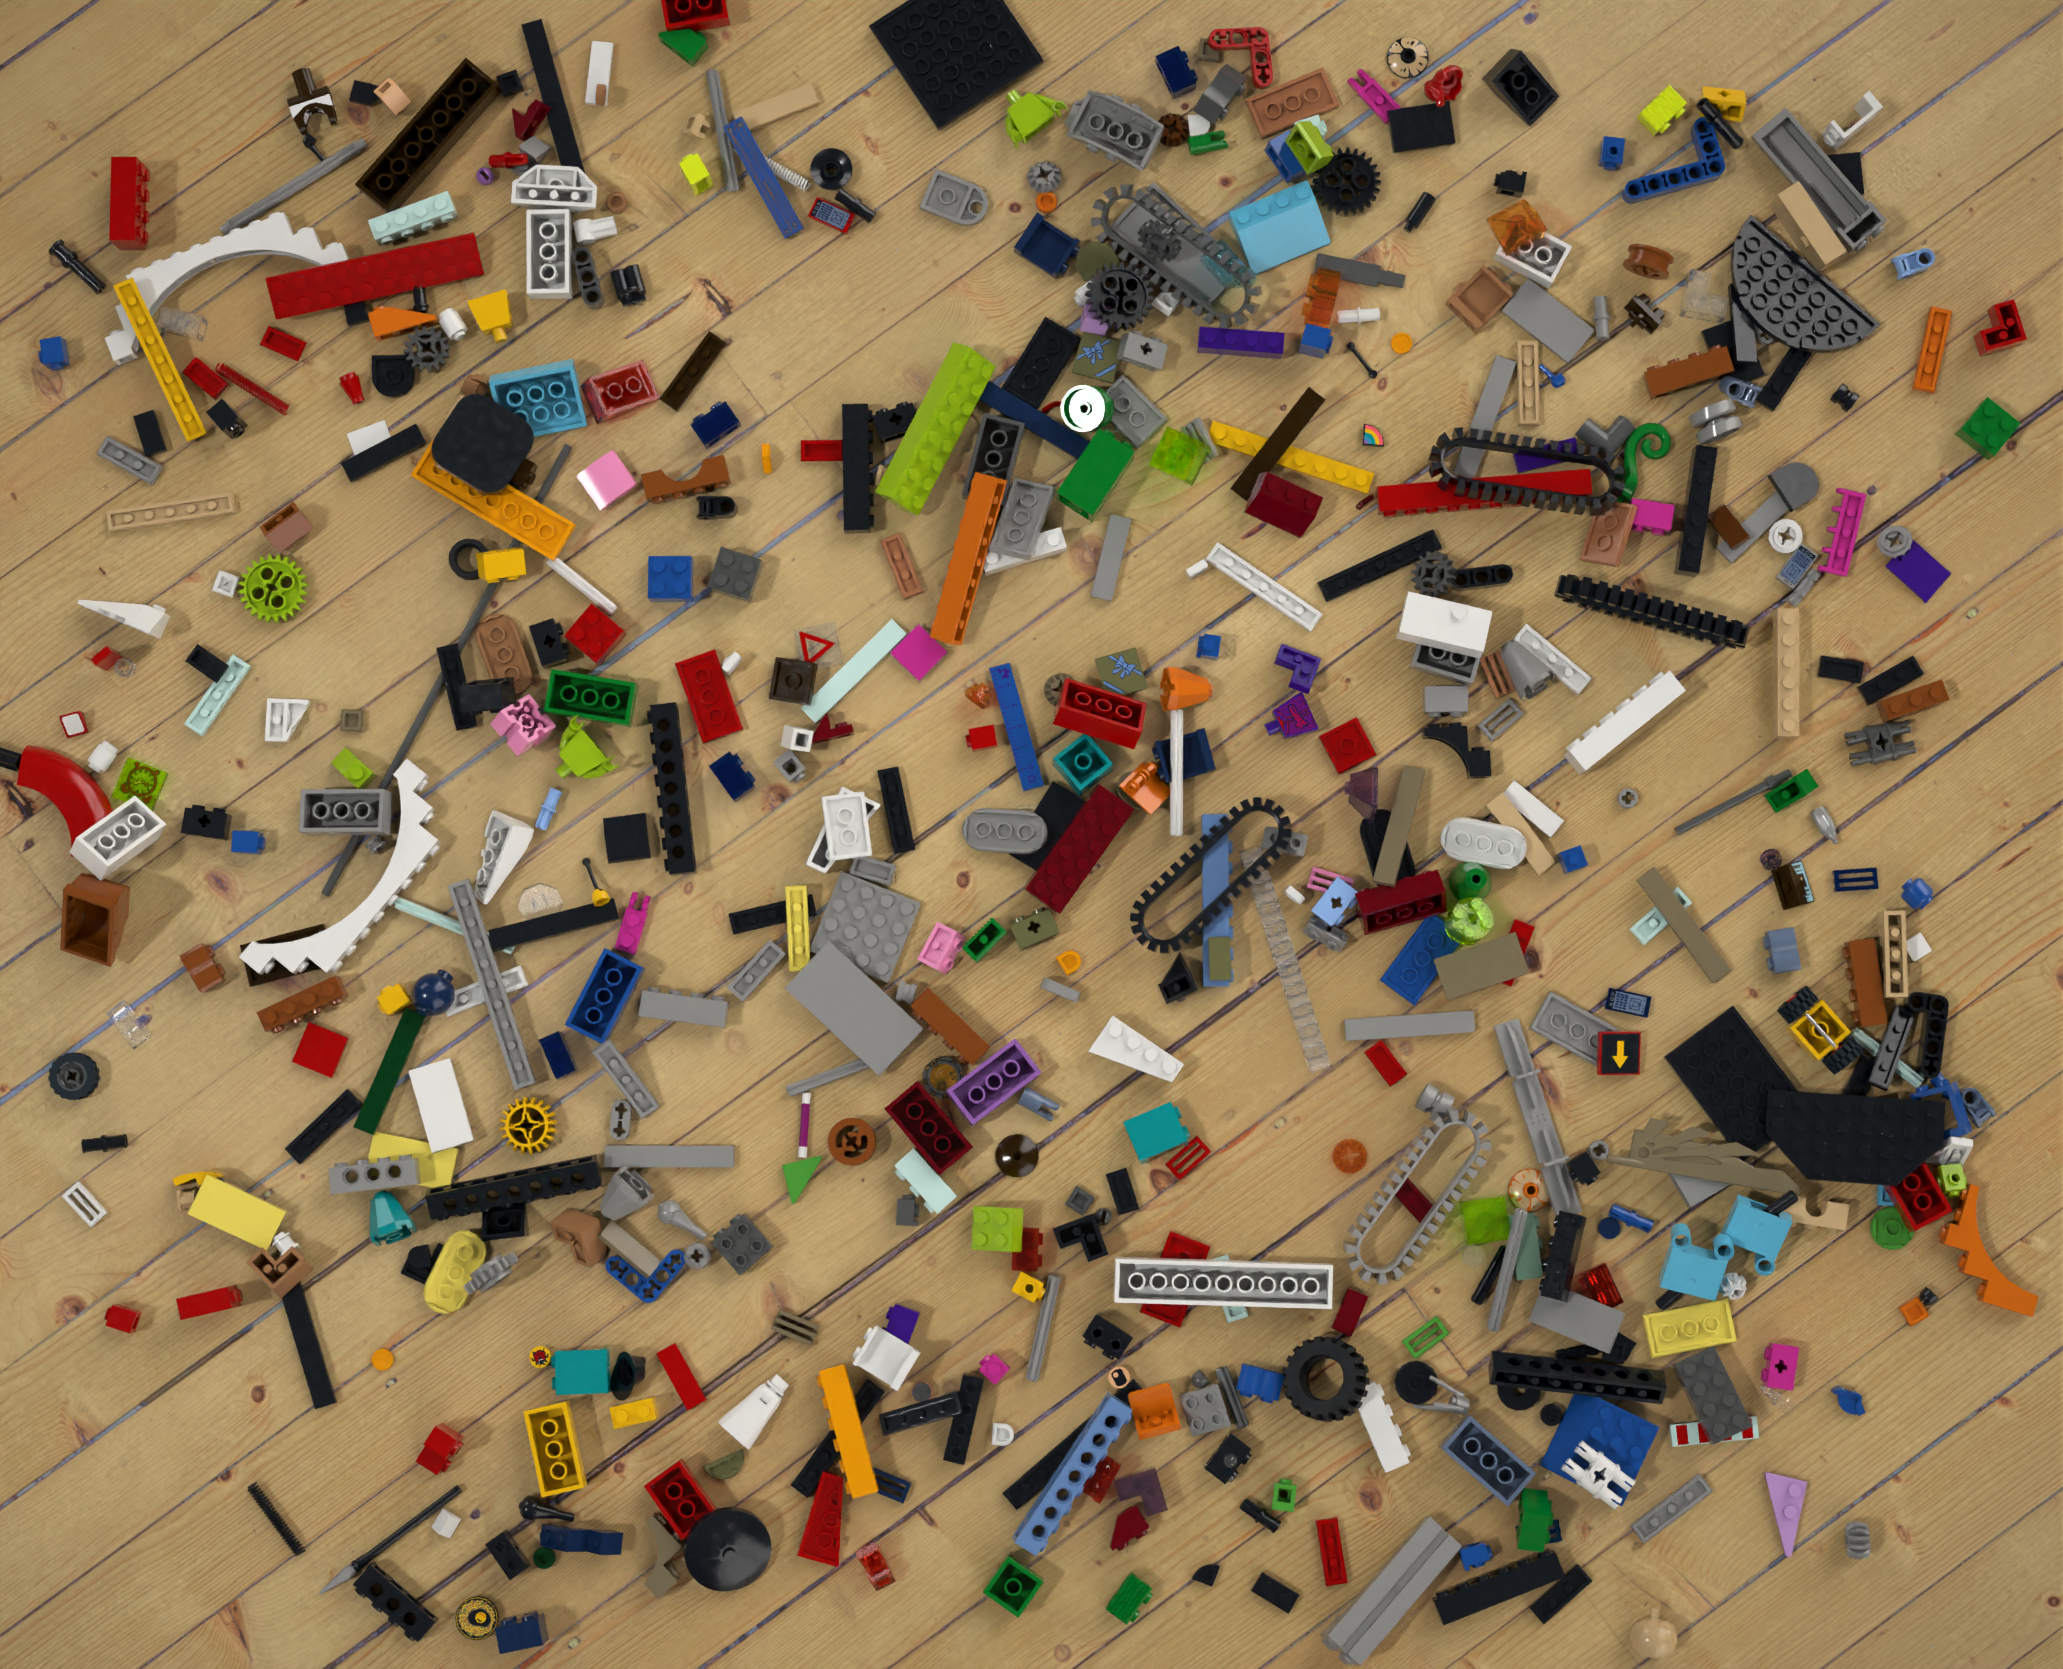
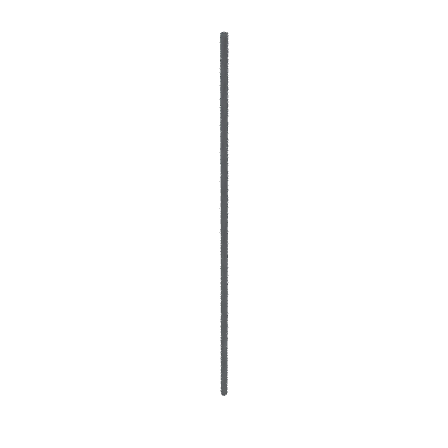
M567 444L563 446L538 492L535 501L540 504L546 498L571 452V446ZM513 538L509 548L519 547L521 542ZM499 582L488 584L457 642L460 654ZM442 671L378 789L387 790L394 777L393 774L402 763L444 685ZM352 835L321 892L322 894L329 897L362 835Z

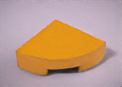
M769 443L762 444L764 474L772 472Z

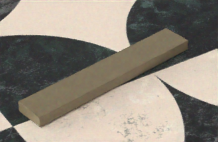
M1404 765L1373 878V883L1395 887L1423 784L1425 769Z
M1652 867L1640 876L1636 881L1709 980L1715 983L1731 971L1656 868Z

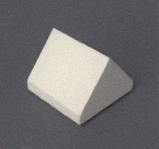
M443 1508L432 1528L439 1535L451 1538L462 1519Z

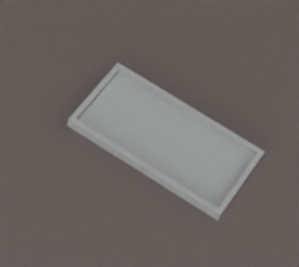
M1154 182L1147 187L1146 190L1150 194L1143 200L1145 203L1148 197L1155 196L1160 200L1154 207L1156 211L1160 204H1166L1171 208L1164 217L1168 218L1171 212H1176L1182 216L1175 223L1176 226H1179L1181 220L1186 219L1193 224L1186 231L1187 234L1190 233L1191 228L1197 227L1203 232L1196 239L1198 242L1205 235L1214 240L1207 249L1210 250L1213 244H1220ZM1133 202L1110 226L1112 231L1211 305L1236 277L1180 235L1176 239L1182 242L1179 245L1182 249L1174 260L1172 259L1170 262H1167L1165 259L1161 262L1159 257L1154 259L1152 253L1147 254V250L1141 247L1143 242L1138 241L1140 237L1138 232L1145 222H1148L1150 219L1155 222L1157 218ZM1224 248L1217 256L1221 258L1223 252L1227 250ZM1234 257L1228 264L1232 266L1234 260L1237 259ZM1243 266L1238 272L1242 273L1245 267ZM1195 301L1193 307L1196 308L1199 304Z
M830 941L823 946L785 987L790 994L878 1076L892 1064L923 1030L911 1016Z

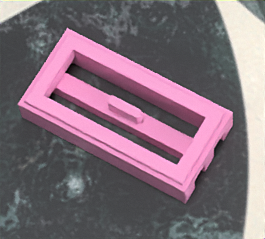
M1313 867L1306 888L1325 893L1327 889L1313 885V881L1326 885L1332 884V881L1316 877L1315 873L1335 879L1339 877L1351 887L1354 879Z

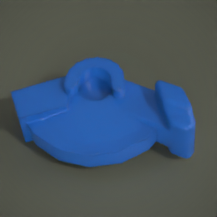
M1835 1386L1831 1389V1392L1837 1395L1838 1404L1842 1410L1848 1414H1857L1858 1416L1865 1414L1861 1402L1862 1397L1858 1392L1846 1390L1841 1386Z

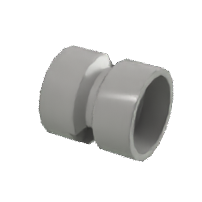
M1427 1083L1416 1102L1415 1108L1425 1113L1429 1111L1431 1116L1437 1113L1443 1121L1447 1115L1446 1108H1451L1455 1097L1446 1092L1439 1093L1438 1088Z

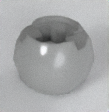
M695 1242L690 1244L684 1251L685 1263L694 1270L704 1269L711 1260L710 1249L703 1243ZM695 1250H698L699 1254H703V1258H700L699 1262L694 1258L692 1259V1254H695Z

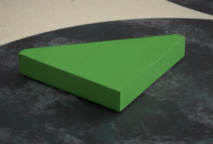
M821 1155L782 1165L792 1204L796 1203L822 1160Z

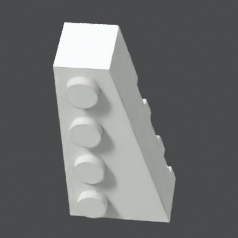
M841 787L837 795L855 792ZM865 797L867 818L869 820L881 804ZM823 824L805 862V866L825 874L835 861H829L825 825Z
M1114 1016L1111 1017L1088 1051L1171 1083L1184 1065Z

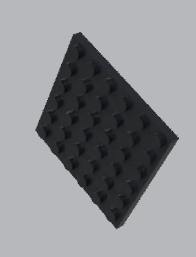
M908 0L869 25V29L938 131L1044 63L1043 58L1003 0Z

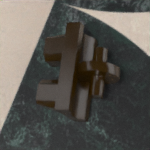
M1645 293L1639 296L1635 295L1624 307L1629 313L1628 316L1633 320L1630 326L1633 328L1638 325L1641 329L1645 328L1652 334L1663 322L1662 319L1665 313L1660 308L1652 311L1647 306L1651 301Z

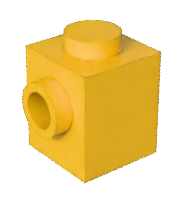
M400 983L393 987L391 985L386 986L380 991L381 995L376 997L379 1001L377 1006L383 1014L387 1013L389 1016H393L413 1002Z
M1021 1271L1011 1291L1034 1303L1036 1299L1041 1300L1046 1289L1043 1288L1044 1283Z

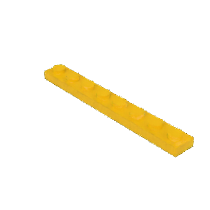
M133 277L113 285L187 443L206 435L207 432Z
M1216 421L1212 422L1209 431L1214 445L1253 458L1268 440V438ZM1289 446L1276 463L1278 466L1366 495L1369 492L1374 476L1372 472Z

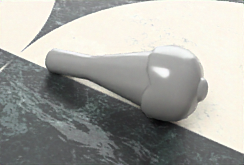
M667 1200L659 1204L657 1213L661 1222L687 1230L699 1239L704 1240L707 1233L693 1224L676 1201Z

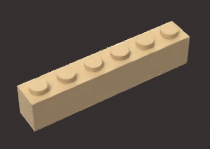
M1777 608L1773 611V739H1795L1799 737V608Z

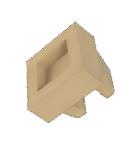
M699 113L690 114L682 133L688 137L702 139L706 135L701 133V126L709 128L710 124L705 120V116Z

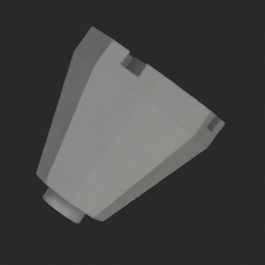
M626 1166L619 1169L613 1175L600 1204L601 1213L608 1220L616 1221L645 1206L655 1197L653 1193L649 1194L651 1190L650 1184L638 1172L634 1170L631 1173L628 1172V1167Z

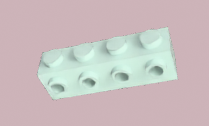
M448 191L370 219L368 222L375 241L381 246L391 244L394 240L410 237L421 230H429L440 223H448L459 216L452 197Z

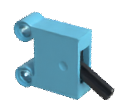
M1790 1190L1769 1205L1741 1195L1736 1197L1720 1234L1729 1235L1734 1245L1756 1253L1754 1256L1755 1270L1760 1275H1770L1775 1269L1774 1262L1792 1225L1791 1214L1784 1212V1210L1797 1202L1798 1196L1794 1191ZM1762 1260L1769 1261L1766 1265L1760 1264Z
M1683 1223L1675 1224L1671 1228V1241L1659 1276L1660 1287L1668 1290L1655 1301L1659 1309L1662 1310L1669 1307L1684 1293L1715 1301L1728 1260L1734 1255L1733 1241L1729 1235H1717L1713 1239L1714 1250L1691 1245L1692 1240L1689 1227ZM1678 1235H1685V1236H1686V1237H1684V1238H1682V1239L1676 1238ZM1722 1245L1728 1246L1726 1249L1719 1248Z

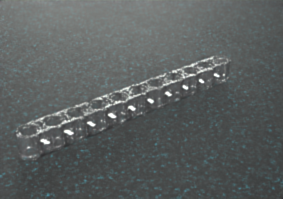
M1260 845L1239 851L1244 871L1263 855ZM1260 866L1257 870L1262 876L1256 880L1250 875L1247 879L1253 884L1250 886L1309 1072L1314 1074L1330 1069L1331 1063L1269 871Z

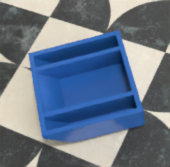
M1573 1394L1540 1466L1577 1484L1573 1477L1564 1470H1561V1467L1564 1464L1572 1469L1571 1466L1565 1463L1568 1458L1584 1470L1589 1467V1462L1574 1452L1576 1447L1585 1452L1578 1445L1583 1440L1596 1452H1603V1455L1613 1463L1619 1464L1620 1470L1635 1480L1659 1427L1599 1397ZM1601 1471L1594 1472V1474L1596 1475L1595 1479H1602L1603 1476L1600 1474ZM1613 1480L1609 1481L1607 1488L1622 1498L1620 1504L1613 1499L1611 1500L1623 1506L1629 1491L1626 1492Z

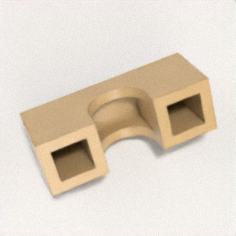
M1798 1196V1201L1784 1210V1212L1791 1214V1226L1796 1227V1223H1802L1806 1229L1817 1230V1227L1820 1226L1826 1227L1825 1232L1839 1234V1230L1846 1231L1849 1211L1848 1204L1823 1201L1821 1212L1816 1216H1811L1806 1211V1197Z

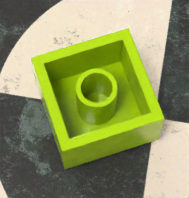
M973 1206L971 1250L1022 1252L1023 1208Z

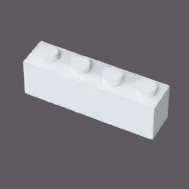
M1061 527L1040 533L1030 561L992 553L988 549L983 567L985 576L1066 552L1067 546Z
M1372 1380L1369 1385H1366L1367 1396L1362 1397L1361 1402L1363 1404L1357 1410L1384 1472L1387 1473L1410 1463L1408 1457L1411 1454L1407 1445H1402L1399 1439L1402 1433L1398 1424L1393 1425L1390 1417L1394 1415L1390 1405H1385L1382 1396H1385L1380 1383L1376 1385L1375 1381Z

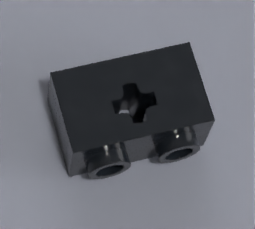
M223 399L219 400L206 412L231 439L241 436L248 426Z
M907 401L901 402L896 405V408L888 410V408L876 411V415L872 416L881 443L905 435L916 414L913 402L909 404ZM894 417H897L899 420L898 425H895L893 422Z
M552 618L529 626L541 666L544 669L569 661L567 655H570V650L567 642L563 643L561 635L564 632L560 622L556 623ZM550 638L556 641L551 648L546 645L549 643Z
M192 805V808L185 807L181 833L228 841L232 815L226 814V810L220 808L206 811L205 806ZM203 820H211L210 824H203Z
M507 1529L485 1544L509 1580L531 1566V1563Z

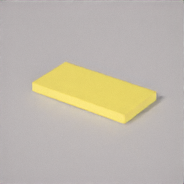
M376 1132L372 1138L368 1159L369 1164L378 1163L377 1158L390 1157L391 1161H397L399 1156L412 1154V1159L418 1158L421 1184L416 1185L434 1188L452 1184L459 1149L450 1148L432 1153L429 1142ZM396 1165L391 1169V1174L395 1178L401 1174L400 1168ZM373 1168L370 1171V1175L379 1177V1171Z
M207 1174L188 1214L255 1246L263 1247L267 1251L286 1210Z
M1728 1298L1642 1315L1651 1358L1737 1341Z

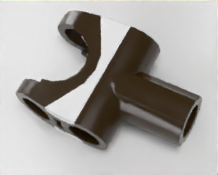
M309 68L294 71L292 77L298 95L287 98L291 115L302 136L308 134V119L314 113L320 112L325 114L331 126L337 125L336 107L328 86L316 89Z

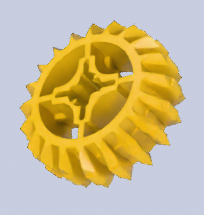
M523 1097V1104H521L519 1099H515L516 1107L509 1103L507 1106L511 1111L503 1110L502 1112L503 1115L507 1116V1119H499V1122L505 1123V1127H499V1131L506 1130V1134L502 1135L501 1138L506 1139L509 1137L510 1140L506 1142V1146L514 1143L512 1149L514 1152L519 1147H521L520 1154H525L528 1148L529 1154L532 1155L534 1154V1147L537 1152H542L540 1145L542 1144L545 1148H548L549 1144L545 1140L554 1141L555 1139L549 1135L550 1132L557 1133V1129L551 1128V1124H558V1121L550 1120L551 1117L556 1115L555 1112L548 1114L547 1111L550 1110L551 1106L546 1105L542 1108L544 1100H540L536 1104V1097H532L530 1103L527 1097ZM530 1108L539 1111L544 1120H534L532 1113H530ZM523 1109L522 1120L519 1123L512 1124L516 1113ZM526 1120H528L529 1123L538 1124L536 1126H533V1128H530L531 1131L529 1132L527 1128H518V1126L524 1125V1123H526ZM545 1127L541 1138L533 1142L535 1131L538 1128ZM513 1131H522L527 1144L519 1141L514 1136Z

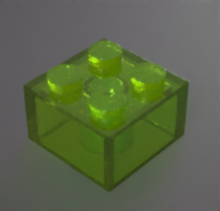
M1167 426L1148 465L1161 473L1193 486L1211 448L1204 442Z
M1505 1196L1459 1201L1465 1245L1508 1240L1510 1229Z

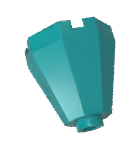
M386 1190L374 1194L375 1197L370 1200L369 1234L374 1245L381 1246V1241H386V1244H392L411 1236L410 1231H417L415 1222L393 1193H387Z

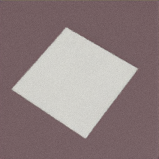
M385 420L347 434L354 455L391 437Z

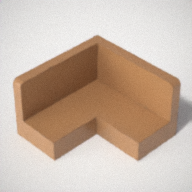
M567 1208L550 1222L554 1238L571 1246L576 1263L591 1268L607 1255L605 1243L598 1238L602 1232L599 1219Z

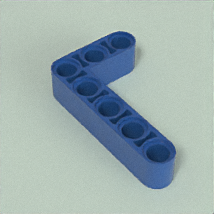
M1706 117L1698 118L1690 130L1699 161L1629 181L1622 191V198L1626 203L1634 204L1712 182L1722 175L1725 170V162L1714 126L1707 123ZM1697 126H1704L1706 133L1699 132ZM1703 146H1710L1712 153L1705 152ZM1709 166H1716L1719 172H1711ZM1689 171H1695L1698 174V178L1690 177ZM1668 177H1675L1678 180V184L1670 183ZM1653 182L1657 184L1658 189H1650L1648 183ZM1629 188H1634V189H1636L1637 192H1638V195H1636V196L1630 195L1629 192H1628V189H1629Z

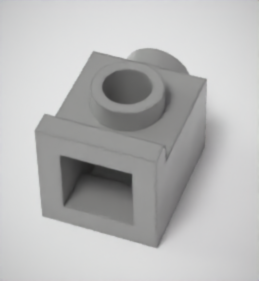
M790 749L773 762L789 783L793 781L798 783L806 776L804 774L806 768ZM790 765H795L796 770L794 772L788 771Z

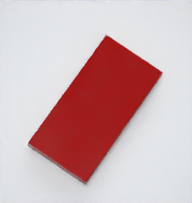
M715 649L675 663L703 744L744 730Z
M1170 1231L1160 1258L1206 1260L1211 1246ZM1142 1303L1139 1312L1180 1328L1188 1305Z

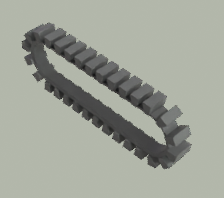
M1134 184L1120 185V196L1116 187H1111L1103 192L1109 199L1107 203L1103 199L1095 201L1093 208L1101 210L1102 215L1101 217L1091 218V225L1094 227L1102 224L1105 231L1096 236L1098 241L1106 243L1109 238L1113 239L1114 241L1110 246L1115 253L1120 251L1121 246L1125 248L1118 255L1123 261L1130 260L1133 254L1135 257L1128 264H1131V267L1134 269L1140 268L1142 262L1146 265L1139 271L1141 274L1145 273V277L1151 276L1153 270L1157 273L1149 280L1158 285L1165 278L1167 281L1160 288L1166 293L1171 292L1173 287L1176 286L1177 289L1170 296L1177 301L1183 299L1184 294L1188 295L1181 303L1186 308H1192L1196 301L1199 305L1192 312L1198 317L1204 315L1207 309L1209 313L1203 320L1209 325L1215 322L1216 317H1220L1219 328L1228 329L1232 327L1231 317L1235 318L1236 324L1239 326L1249 321L1243 313L1245 309L1251 314L1257 312L1260 304L1250 302L1251 295H1262L1261 286L1250 287L1248 280L1257 276L1253 269L1247 270L1242 275L1238 271L1245 263L1237 259L1230 266L1228 263L1235 256L1229 251L1223 252L1221 258L1217 255L1224 249L1220 244H1213L1210 250L1207 249L1214 240L1205 235L1198 242L1196 239L1203 232L1197 227L1191 228L1190 233L1187 234L1186 231L1193 224L1186 219L1181 220L1179 226H1176L1175 223L1182 216L1176 212H1171L1168 218L1164 217L1171 208L1166 204H1160L1156 211L1154 207L1160 200L1155 196L1148 197L1145 203L1143 200L1150 194L1147 190L1140 188L1134 196L1132 195ZM1122 198L1134 201L1162 223L1165 222L1166 226L1172 227L1174 232L1238 278L1245 290V299L1241 308L1231 314L1218 311L1117 236L1108 223V214L1111 206Z

